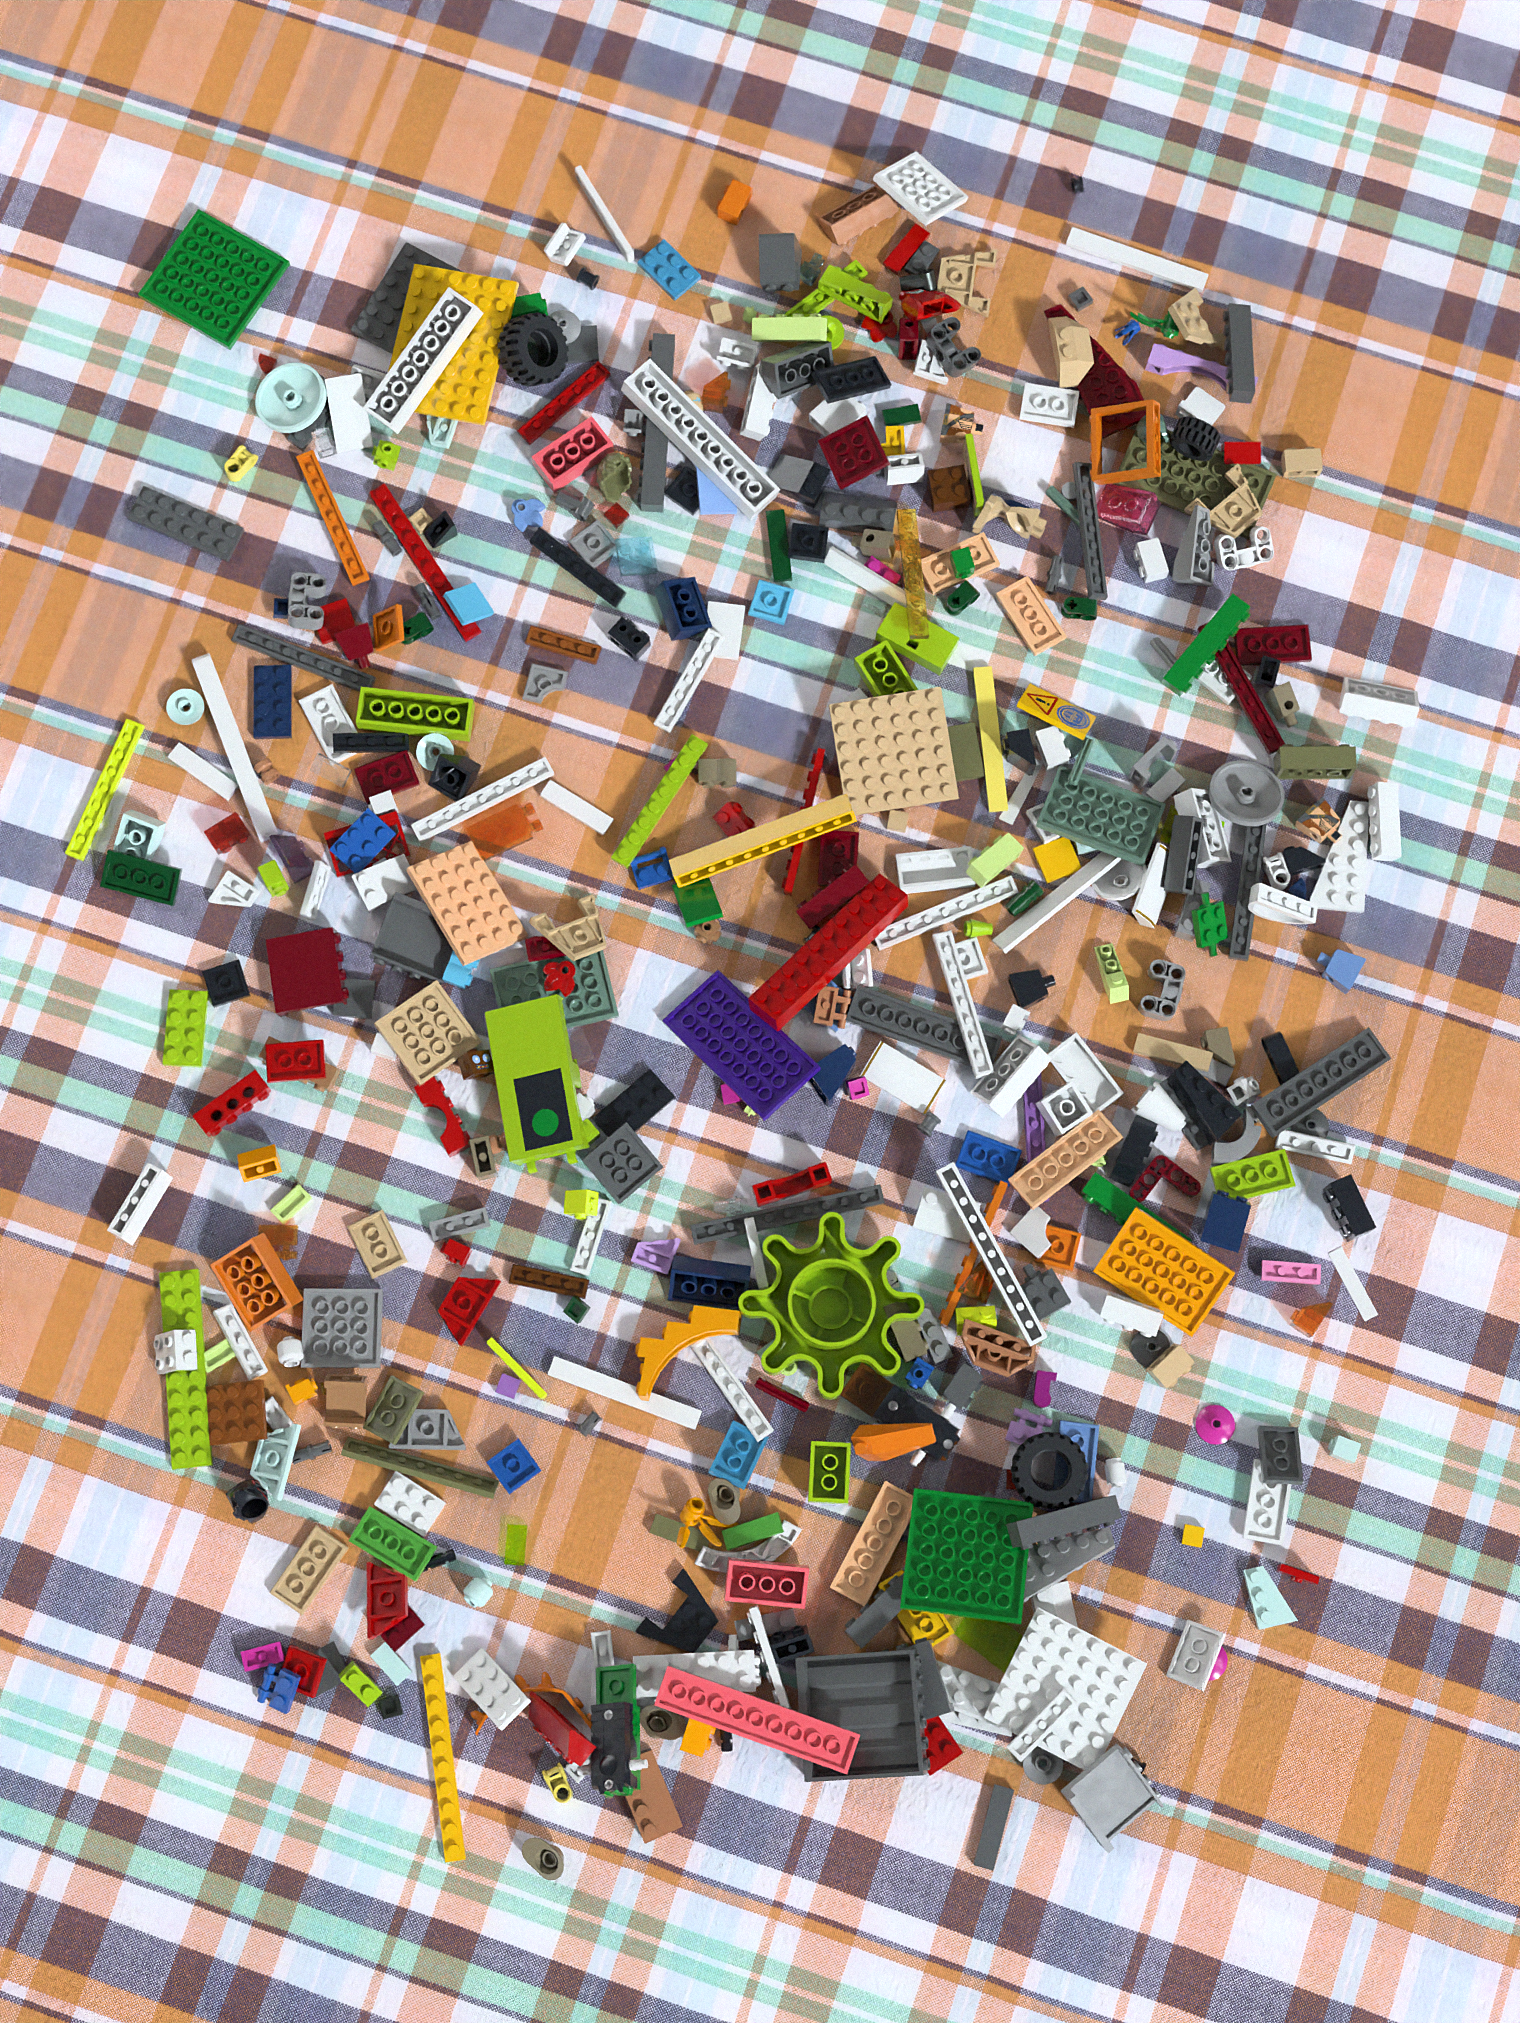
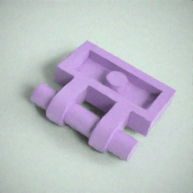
M1015 1408L1013 1415L1020 1417L1018 1423L1010 1421L1005 1440L1021 1445L1029 1437L1045 1432L1042 1431L1043 1425L1051 1427L1053 1420L1046 1418V1415L1043 1414L1036 1415L1030 1413L1025 1408L1023 1410ZM1026 1420L1036 1422V1428L1026 1426Z

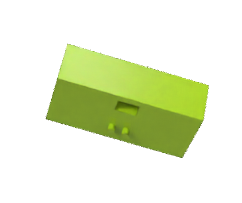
M894 602L878 628L875 640L880 643L887 640L894 651L939 676L956 650L960 639Z

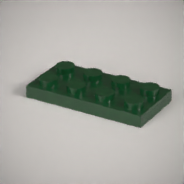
M109 849L106 855L100 887L174 906L183 869Z

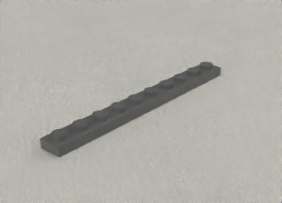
M881 1184L693 1224L690 1227L694 1245L747 1234L744 1219L754 1217L758 1232L822 1218L828 1212L841 1214L883 1205L885 1202Z

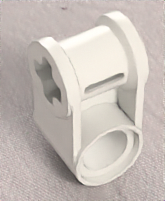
M1279 852L1277 855L1269 858L1263 857L1262 865L1271 887L1280 891L1284 890L1290 881V874L1283 854ZM1281 877L1285 882L1279 883L1276 878Z

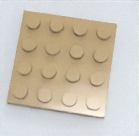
M437 980L374 1023L375 1027L419 1086L457 1061V1058L467 1053L468 1050L474 1049L482 1043Z

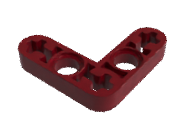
M1158 1155L1148 1165L1130 1189L1128 1195L1135 1199L1133 1191L1137 1192L1142 1185L1146 1188L1140 1194L1142 1198L1138 1197L1135 1199L1137 1202L1142 1203L1161 1178L1188 1197L1196 1196L1201 1190V1185L1197 1179L1164 1155ZM1156 1160L1158 1162H1160L1161 1160L1164 1161L1163 1165L1165 1166V1168L1161 1167L1157 1171V1173L1160 1174V1176H1158L1156 1172L1150 1170V1167L1154 1170L1158 1165ZM1173 1171H1178L1181 1174L1180 1181H1174L1171 1178ZM1147 1174L1154 1177V1183L1151 1185L1144 1182V1176ZM1185 1177L1188 1178V1180L1186 1181L1187 1184L1196 1185V1192H1189V1187L1186 1184L1180 1186V1184L1184 1181Z

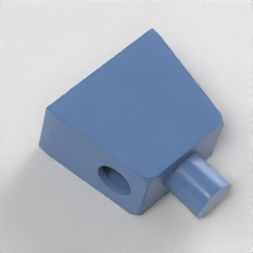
M1336 949L1331 957L1321 952L1316 960L1317 963L1326 967L1322 977L1344 994L1350 991L1366 961L1365 958Z

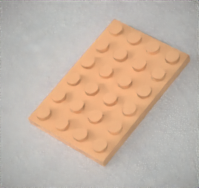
M472 841L407 868L408 875L462 966L528 937L526 930Z

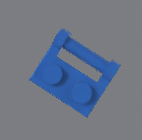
M665 846L660 847V850L636 856L630 864L638 890L674 880ZM659 857L663 859V862L640 869L637 867L639 863Z

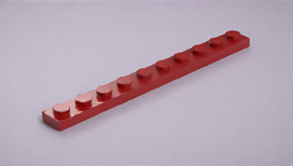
M385 483L370 491V497L464 641L467 642L481 634L482 632L476 622L462 626L445 600V592L454 590V588Z

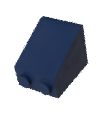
M843 1044L818 1061L817 1064L821 1070L809 1080L828 1108L834 1102L855 1067V1057L857 1054L851 1046L848 1047L846 1044Z
M1220 1189L1217 1192L1212 1191L1198 1233L1200 1241L1238 1253L1251 1209L1250 1202H1247L1248 1199L1239 1195L1236 1198L1231 1197L1229 1192Z

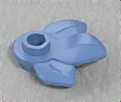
M524 499L515 500L511 505V511L515 515L514 525L516 528L523 532L527 525L542 527L543 519L539 512L545 509V505L537 499L527 501ZM518 505H522L524 510H519Z

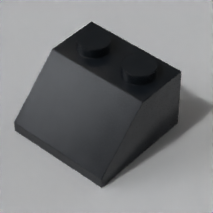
M1029 728L1006 732L1003 745H1001L1002 755H1006L1007 762L1028 776L1033 775L1036 760Z

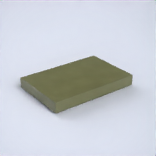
M975 723L948 726L956 782L984 778Z
M391 1375L366 1419L363 1428L396 1445L425 1392Z

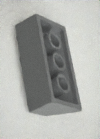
M829 341L806 342L761 360L763 378L777 399L817 385L812 377V372L834 366L832 345Z
M825 491L819 526L863 533L865 529L893 532L898 502Z

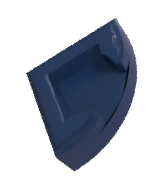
M1301 877L1287 892L1305 900L1307 892L1306 883Z

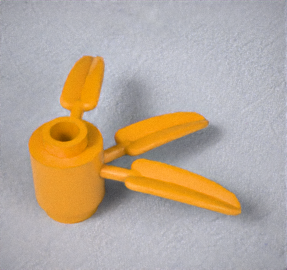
M693 1497L686 1502L680 1513V1519L685 1524V1527H681L679 1530L677 1546L680 1548L685 1547L690 1535L688 1527L695 1526L698 1522L701 1524L699 1530L715 1546H722L720 1540L710 1527L704 1524L701 1518L706 1519L710 1525L731 1528L739 1525V1523L735 1522L731 1525H726L719 1522L715 1516L703 1515L705 1511L704 1501L698 1497Z

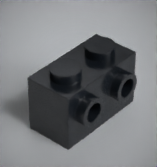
M621 617L607 632L608 639L637 662L651 646L650 636L642 630L640 632L635 628L636 625L630 619L626 620Z
M796 1625L791 1630L785 1632L778 1631L769 1637L770 1647L776 1664L815 1652L807 1625Z

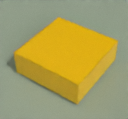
M1184 1524L1181 1544L1202 1548L1205 1528Z

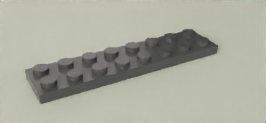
M857 986L846 1017L847 1023L972 1067L957 1020L866 987ZM982 1029L993 1065L1002 1036Z
M1368 1027L1252 1104L1250 1108L1270 1136L1274 1138L1389 1061L1391 1057Z

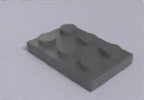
M1258 1426L1262 1483L1302 1485L1303 1473L1298 1427Z

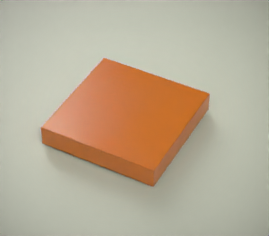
M395 604L373 615L376 651H383L404 641L402 605Z
M1047 1225L1046 1236L1052 1245L1039 1259L1035 1256L1034 1262L1072 1272L1082 1233Z

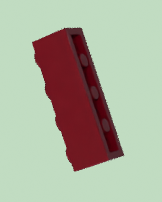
M851 864L841 870L843 874L839 878L836 876L832 877L826 882L828 886L825 889L818 888L811 894L813 896L811 900L807 902L805 899L796 906L798 910L795 912L809 929L869 883V880L856 864L853 867Z

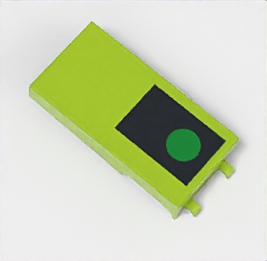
M557 994L485 1012L509 1162L519 1166L526 1163L530 1174L538 1172L535 1164L537 1160L566 1154L569 1164L578 1163L576 1151L590 1147L575 1087L582 1089L577 1059L572 1060L562 1003L564 999Z

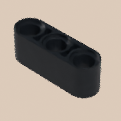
M1280 1031L1261 1038L1262 1046L1280 1086L1300 1073Z

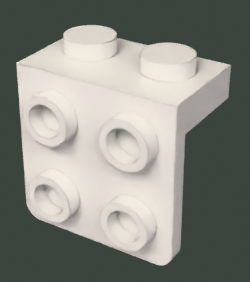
M1196 387L1185 401L1182 400L1175 415L1180 418H1198L1213 425L1224 411L1225 405L1201 388Z
M172 1330L155 1336V1368L157 1369V1374H165L176 1370L197 1369L195 1330Z

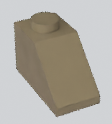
M1228 1026L1205 1030L1202 1037H1200L1202 1048L1213 1052L1212 1057L1232 1068L1236 1063Z

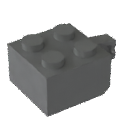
M1031 1263L1023 1267L1027 1277L1024 1278L1026 1283L1020 1286L1039 1322L1072 1303L1052 1268L1041 1273L1040 1270L1036 1272Z

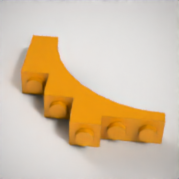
M694 1305L693 1311L689 1312L688 1322L690 1324L667 1321L666 1327H663L662 1339L664 1340L641 1337L640 1343L636 1344L635 1354L639 1360L644 1362L640 1365L641 1381L637 1382L636 1394H638L639 1398L643 1401H649L652 1388L660 1372L684 1348L708 1337L739 1335L742 1322L740 1311Z

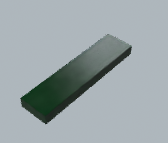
M784 509L766 511L773 581H792Z

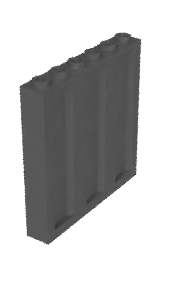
M918 1649L795 1658L799 1712L860 1734L847 1774L803 1759L804 1782L922 1776L928 1774V1770H930V1760L926 1757L928 1738L925 1737L924 1728L927 1727L926 1716H923L922 1707H925L924 1695H921L923 1676L919 1672V1666H921L922 1659Z

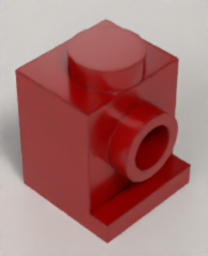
M449 1239L448 1243L444 1242L440 1252L447 1256L446 1260L454 1264L458 1261L459 1266L464 1268L472 1250L461 1243Z

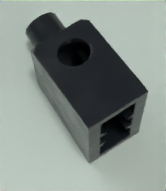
M1039 969L1012 973L1007 978L1017 1006L1024 1010L1046 999L1049 994L1047 988L1056 985L1052 974L1042 977Z

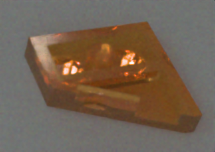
M983 1261L978 1263L960 1286L958 1292L981 1304L987 1305L994 1281Z

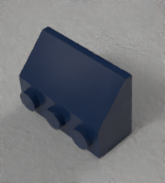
M695 577L664 580L654 590L671 641L688 639L707 631L708 628H712Z

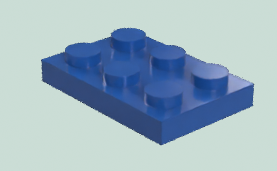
M367 808L329 850L356 874L369 864L396 833L372 810Z

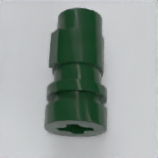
M1031 879L1027 886L1024 885L1022 887L1023 890L1018 892L1005 905L1006 910L1013 917L1025 911L1032 901L1035 902L1037 897L1039 898L1044 894L1042 888L1034 880Z

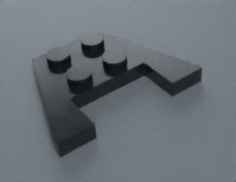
M682 1569L672 1583L688 1595L686 1600L664 1629H661L645 1617L635 1632L695 1653L719 1620L686 1570Z

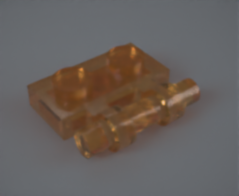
M259 1225L258 1235L264 1232L271 1246H283V1251H275L279 1259L290 1261V1259L298 1258L297 1251H290V1246H298V1225Z

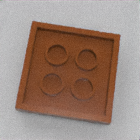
M258 1379L206 1386L210 1446L268 1439L264 1380Z

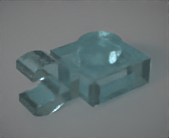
M815 253L809 263L804 261L800 267L801 282L809 286L813 285L821 273L819 267L825 261L822 259V255Z

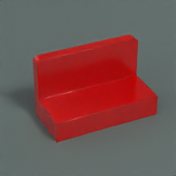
M1224 442L1221 445V451L1224 452L1225 465L1261 463V442Z

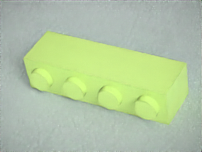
M760 314L759 318H752V340L756 342H820L827 339V319L821 317V314H810V317H804V314H793V317H787L786 314H776V317Z

